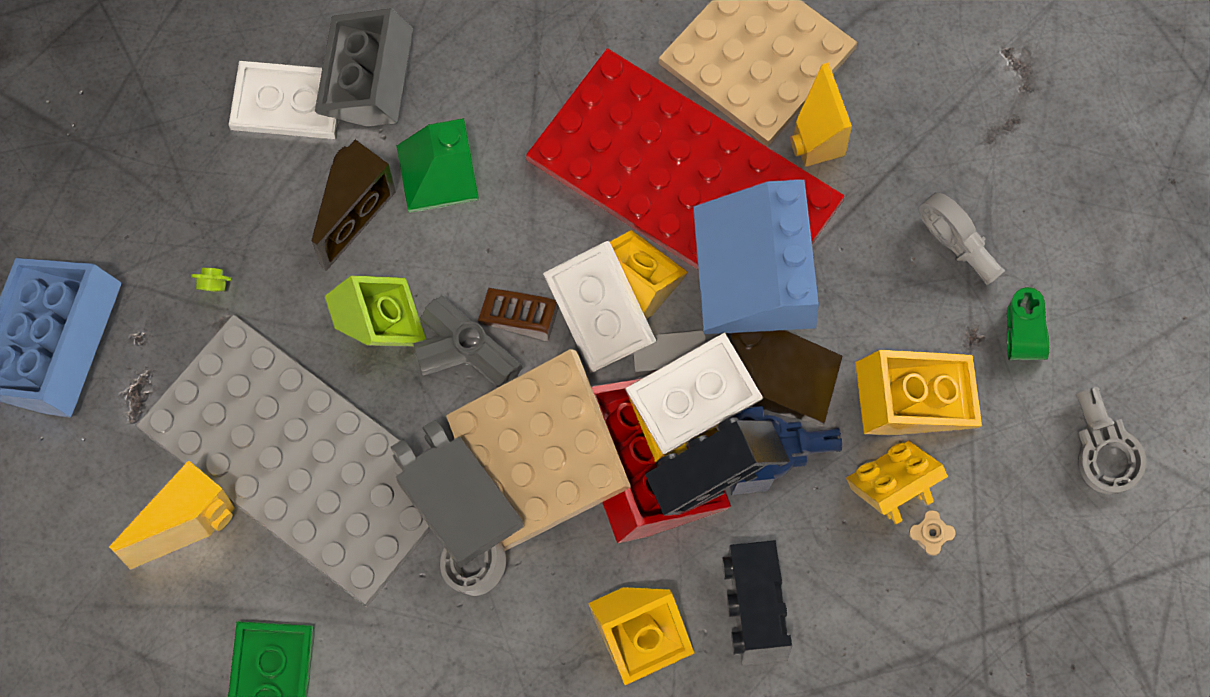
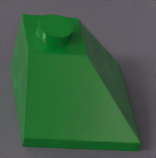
M464 118L428 124L396 145L408 213L479 200Z

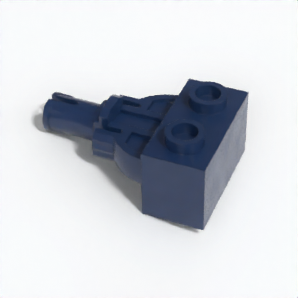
M763 406L747 408L731 417H737L739 421H771L790 460L789 463L780 467L778 465L765 466L755 472L758 478L746 483L745 479L730 486L731 495L768 491L775 479L784 476L793 467L806 466L807 455L834 451L841 452L842 438L838 439V436L841 435L840 429L834 428L807 432L801 429L800 421L787 423L779 417L764 415Z

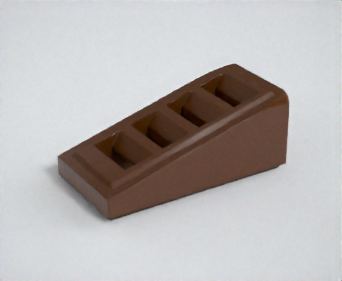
M488 287L478 323L548 342L559 307L556 300L547 297ZM495 300L502 301L498 317L491 315ZM510 303L516 305L511 319L505 318ZM523 307L529 308L526 321L519 320ZM536 311L543 312L539 324L533 323Z

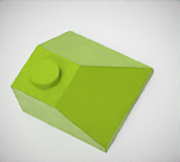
M351 275L325 295L334 328L366 345L414 346L413 343L426 340L406 278Z

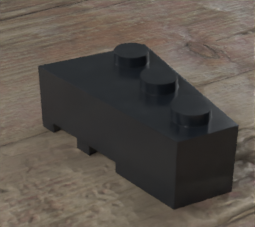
M737 417L720 423L716 427L718 432L709 437L703 435L689 441L686 444L687 450L679 455L672 453L657 460V467L645 475L663 515L684 514L725 494V489L742 479H745L746 483L758 478L755 472L767 465H778L780 467L789 463L790 460L772 422L739 421Z
M776 540L731 544L728 557H722L724 580L731 579L733 594H727L729 617H736L737 632H731L733 655L741 656L742 665L788 661L792 649L791 635H787L785 620L787 608L786 603H783L782 578Z

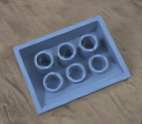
M805 180L768 181L693 206L704 334L816 328L819 302Z
M15 258L0 296V402L42 414L71 417L122 283L95 264Z

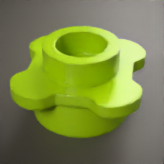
M201 268L200 274H191V278H196V290L225 292L226 281H231V277L223 276V269Z

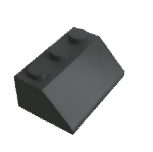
M392 8L332 16L315 112L319 115L363 126L397 123L413 27Z

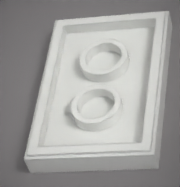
M239 61L229 119L230 130L336 139L339 119L319 115L315 112L322 68Z
M609 241L603 242L543 273L590 373L657 342Z
M725 332L625 389L663 456L763 399Z

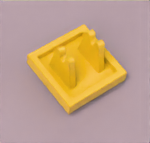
M908 440L905 443L894 445L887 454L877 460L861 465L855 473L846 477V480L854 493L881 514L886 515L889 520L892 519L894 524L897 525L902 522L898 509L900 505L915 496L920 501L924 500L927 506L934 502L930 487L947 478L948 475L942 463Z

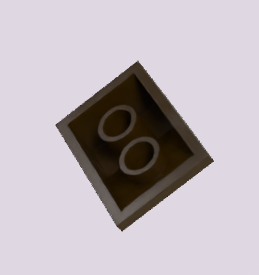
M356 139L348 147H342L333 159L311 240L319 264L325 271L332 266L396 193L389 164Z
M787 330L732 333L730 342L763 397L761 401L752 405V407L763 406V410L824 426L843 356Z

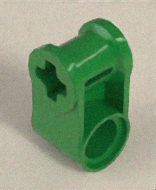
M1021 288L1014 294L1012 301L1007 307L1009 361L1048 360L1049 333L1046 326L1044 296L1035 288ZM1021 303L1026 304L1028 310H1032L1030 314L1025 313L1024 307H1019Z

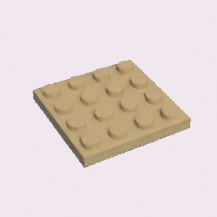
M712 0L659 57L658 64L768 147L801 111L821 65L829 62L831 71L834 74L854 52L858 42L801 0Z
M569 349L446 415L454 438L460 437L523 520L524 527L501 541L505 551L631 488L579 355L575 350Z

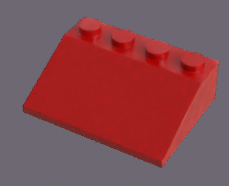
M641 379L591 387L631 485V488L602 502L617 543L649 537L728 510L731 507L725 492V494L684 514L663 515L645 475L655 469L657 465L625 390Z

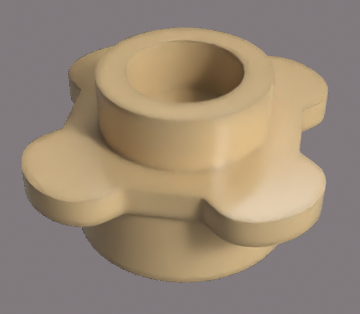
M933 510L926 512L924 520L919 525H913L910 529L911 539L917 541L925 549V552L931 556L938 555L944 543L952 541L956 535L954 527L946 525L940 519V514ZM934 530L936 532V535L931 536L929 534V531Z

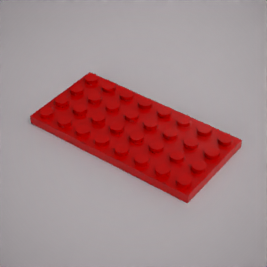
M608 48L526 154V161L697 270L698 259L693 206L768 181L805 180L813 245L843 203L845 197L839 191Z

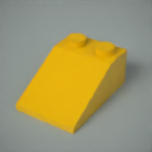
M878 350L855 362L864 434L905 435L982 427L973 355Z
M188 460L109 548L131 570L205 539L215 530H222L230 522L233 516L231 512L235 507L224 490Z

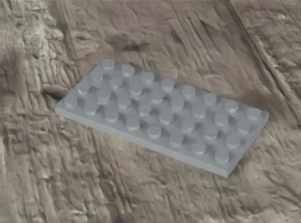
M234 314L136 425L141 432L185 465L188 460L224 490L233 504L366 608L431 530L397 483L396 476L403 471L393 459L392 455L394 453L391 450V446L400 440ZM412 450L415 458L419 455Z

